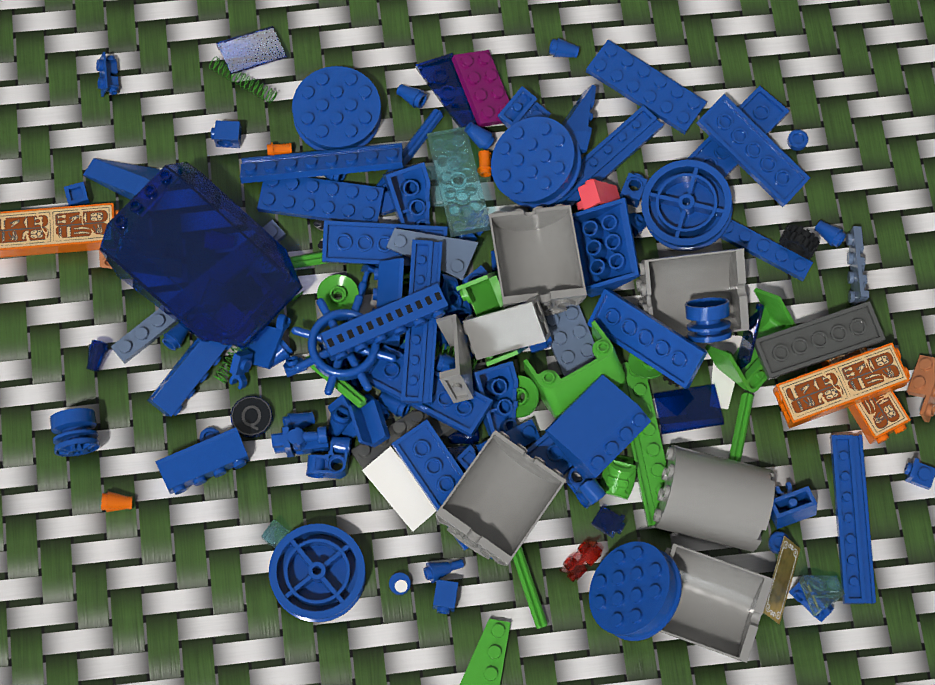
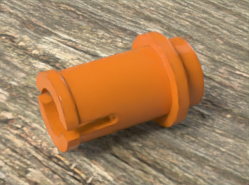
M271 142V144H267L268 156L292 153L291 143L273 144Z
M488 150L479 151V167L477 172L481 177H490L492 173L491 152Z

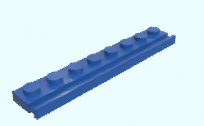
M643 105L582 159L581 170L572 189L562 199L546 207L563 204L571 205L572 209L577 202L581 201L578 188L584 185L585 181L590 179L604 181L658 133L664 124L660 123L657 117Z
M402 143L242 158L240 180L242 184L403 168Z
M412 239L408 295L436 283L440 287L442 241L433 242ZM434 317L426 320V323L420 327L415 328V326L407 328L401 391L402 403H428L432 405L437 323Z
M831 435L830 445L843 604H875L876 595L862 435Z

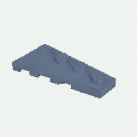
M853 226L846 235V245H849L847 264L850 265L847 281L848 284H851L848 302L851 303V307L865 303L869 298V291L865 290V285L868 282L867 275H863L866 265L865 258L860 255L864 250L861 226Z
M394 228L386 248L411 259L412 239L433 242L442 241L441 272L462 281L478 242Z

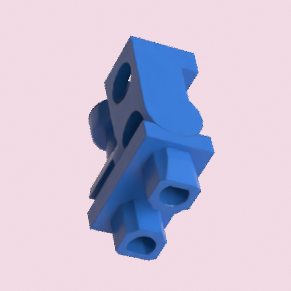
M326 426L318 427L315 432H304L299 427H295L292 430L289 427H282V433L271 434L272 447L275 454L286 452L287 457H294V453L303 455L330 451Z

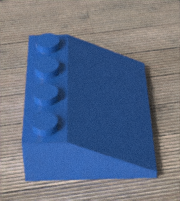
M625 197L572 214L586 293L589 297L601 295L605 288L613 291L640 276Z
M602 374L545 431L583 479L596 478L639 435L651 420L637 403Z

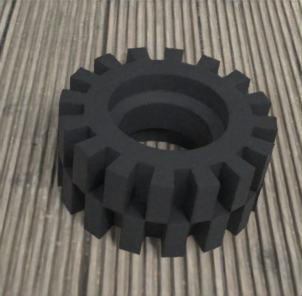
M790 224L786 227L779 240L780 245L806 259H811L819 246V238L815 237L814 233H810V230L803 229L804 227L802 226L798 227L795 224Z

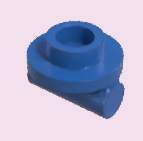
M632 213L629 217L632 233L636 237L646 228V223L643 216Z
M292 356L286 359L283 367L287 378L300 373L294 367L297 363L303 361L301 357Z

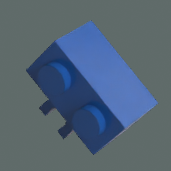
M787 482V494L782 492L779 486L775 487V493L778 497L774 498L770 517L776 529L816 515L817 502L809 486L792 492V485L790 482Z

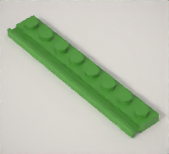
M625 362L621 365L625 372L626 381L620 390L637 403L651 420L630 443L633 462L636 465V476L647 527L655 526L656 523L653 521L655 509L659 508L660 501L657 500L659 489L664 488L665 480H662L661 476L667 464L648 379L636 376L631 371L629 362Z

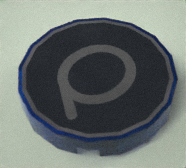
M247 396L238 400L232 407L230 414L232 426L237 428L240 435L248 438L263 435L271 427L273 421L272 409L268 402L257 396Z

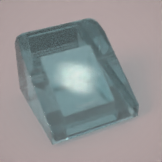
M273 520L261 538L276 548L278 543L290 532L279 522Z

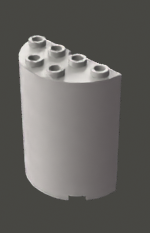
M557 204L546 208L538 206L533 208L532 212H524V209H515L510 212L495 211L489 214L504 309L526 303L529 298L538 296L544 316H549L567 311L566 307L569 305L577 306L583 302L587 293L571 205Z
M744 248L644 259L641 263H638L640 279H636V287L641 295V299L638 300V308L687 338V333L689 332L687 324L693 322L686 318L685 303L690 300L706 297H721L729 300L730 315L723 319L731 322L730 329L732 332L750 330L748 301L745 290Z
M495 430L439 508L436 518L441 524L448 526L447 531L471 550L488 560L492 557L497 564L507 566L566 480L561 472L548 468L545 465V461L537 456L532 458L527 455L528 450L523 445H516L510 441V437L506 433Z
M676 445L668 447L666 452L668 463L667 467H664L661 479L665 480L664 488L659 489L657 500L660 501L659 508L655 509L653 521L656 522L655 528L754 552L762 541L761 531H766L770 520L775 495V481H772L774 472L763 467Z
M673 543L671 549L666 548L665 553L675 561L679 568L682 579V592L676 612L669 623L659 632L747 663L774 579Z

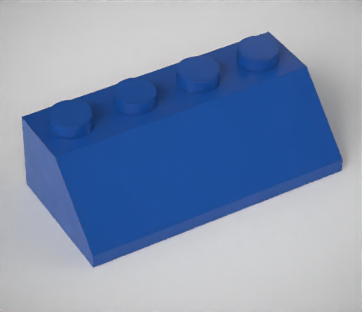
M404 258L380 261L379 268H374V280H378V288H373V300L377 301V306L372 308V311L402 298ZM393 334L387 337L388 339L385 342L380 343V347L385 344L391 348H399L400 335L395 336Z
M235 427L155 462L169 493L177 495L185 492L189 486L204 484L207 481L206 479L214 476L217 478L223 476L229 469H239L250 460Z

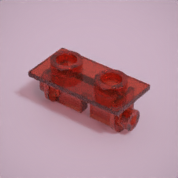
M584 541L579 545L578 551L563 562L564 566L560 571L567 573V577L572 582L579 580L588 570L583 563L586 562L589 566H592L601 557L602 549L597 546L598 543L596 541Z

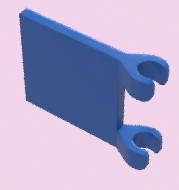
M255 308L250 311L249 319L253 320L250 322L260 330L248 326L257 335L245 331L254 340L243 336L251 344L241 341L248 349L241 346L239 348L253 352L252 365L270 370L283 334L291 324V319L285 314H279L276 328L266 325L261 326L255 322H257L256 320L259 322L262 320L251 315H255L253 314L254 312L264 318L265 314L259 308Z

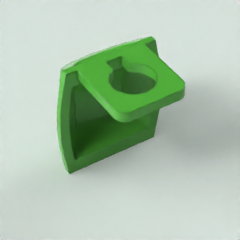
M619 454L603 470L600 486L606 494L628 500L636 476V465H633V458Z

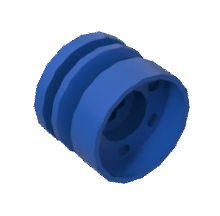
M706 297L690 300L685 303L686 318L693 321L687 324V330L689 331L687 333L688 340L697 343H713L731 338V322L723 319L730 315V302L728 299Z
M73 408L62 410L50 416L51 432L57 435L53 438V444H55L54 453L62 457L79 456L99 449L98 432L92 430L97 425L93 409Z

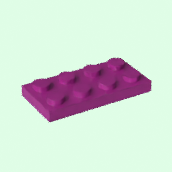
M489 50L454 55L452 62L477 125L485 127L503 124L498 118V114L507 105L509 99Z

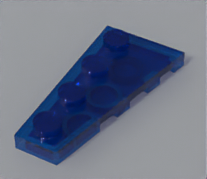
M450 53L416 64L415 68L458 127L464 130L470 122L477 125L452 62L454 54Z

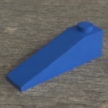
M595 85L590 86L582 93L562 123L578 142L581 155L587 151L592 128L588 125L593 119V113H590V110L595 103Z
M93 158L83 174L88 179L153 212L174 180V177L157 168Z
M425 163L406 166L382 174L399 224L430 226V179Z
M513 361L473 371V390L493 400L492 406L483 419L489 437L495 430L497 432H504L517 426L516 408H518V401H516L518 378Z

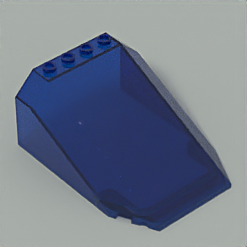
M188 162L165 165L107 224L99 249L119 278L203 342L214 341L220 342L222 345L246 348L303 288L287 250L203 173Z

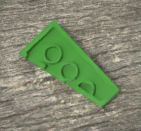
M495 619L488 620L460 685H500L511 622Z

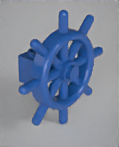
M360 294L355 296L351 309L330 311L323 298L317 299L316 303L323 316L315 322L311 330L297 326L291 329L294 335L308 338V351L310 355L309 358L297 363L294 367L295 370L300 372L314 365L319 372L329 377L324 390L326 395L333 393L337 380L347 381L356 378L360 381L363 389L368 392L372 389V385L365 374L374 366L377 359L392 363L397 360L396 355L381 351L380 344L372 343L371 348L368 347L362 352L356 353L354 351L349 353L348 357L341 361L336 359L331 361L323 344L319 345L320 352L318 353L317 341L322 342L321 332L328 325L332 329L338 326L337 321L346 320L348 322L364 315L359 312L363 302V296ZM348 364H350L352 368L346 369Z

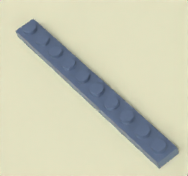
M271 220L111 346L112 350L126 364L261 257L259 255L267 250L269 251L286 237L284 231L274 220ZM256 235L257 239L251 245H245L250 238ZM260 248H262V249L257 253V255L255 256L256 253H253V252H255V251L259 250Z

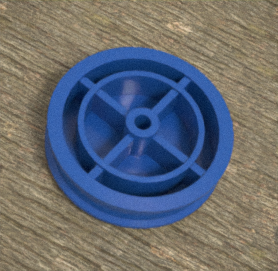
M343 66L319 69L308 75L295 91L292 101L295 128L301 139L316 151L364 147L373 139L380 126L381 102L379 93L372 81L355 69Z
M537 116L523 119L508 128L495 145L491 158L493 180L504 195L520 206L535 208L552 205L562 199L572 189L578 179L582 162L580 147L574 136L562 124L551 118Z
M679 160L663 166L651 176L642 194V213L649 232L658 242L670 249L695 251L710 246L724 234L732 218V195L726 179L717 169L701 161Z
M327 524L305 525L288 533L276 546L269 564L270 585L279 604L292 616L308 622L331 621L347 613L360 598L366 580L364 558L357 543L343 530Z
M629 542L615 548L599 564L591 581L589 605L596 623L605 631L627 641H641L654 636L669 623L679 605L682 592V579L679 568L667 553L646 542Z

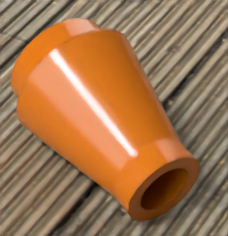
M110 491L102 493L101 510L113 512L132 509L133 496H125Z

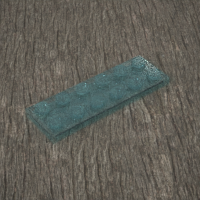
M465 127L427 133V141L451 237L491 230L469 136L464 132Z

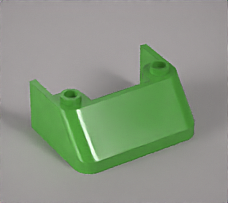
M497 270L456 287L457 291L460 290L463 301L472 304L476 316L504 309ZM528 346L487 357L488 361L486 364L489 366L518 355Z
M758 288L754 289L761 303L754 312V322L757 327L738 350L732 354L728 350H720L710 345L705 346L716 367L741 388L751 393L756 392L767 380L753 340L796 326L781 297Z
M596 321L591 322L592 338L595 342L592 352L596 359L562 379L553 370H545L537 374L527 359L523 361L525 376L534 381L539 390V397L556 419L600 375L603 374L619 389L625 384V372L615 349Z

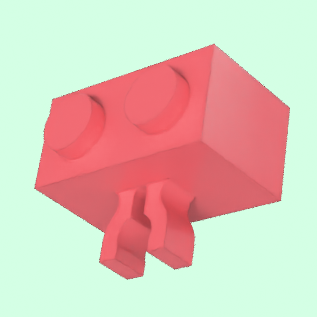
M596 179L587 180L584 185L578 188L581 201L577 202L576 206L577 210L581 211L618 200L620 196L617 186Z

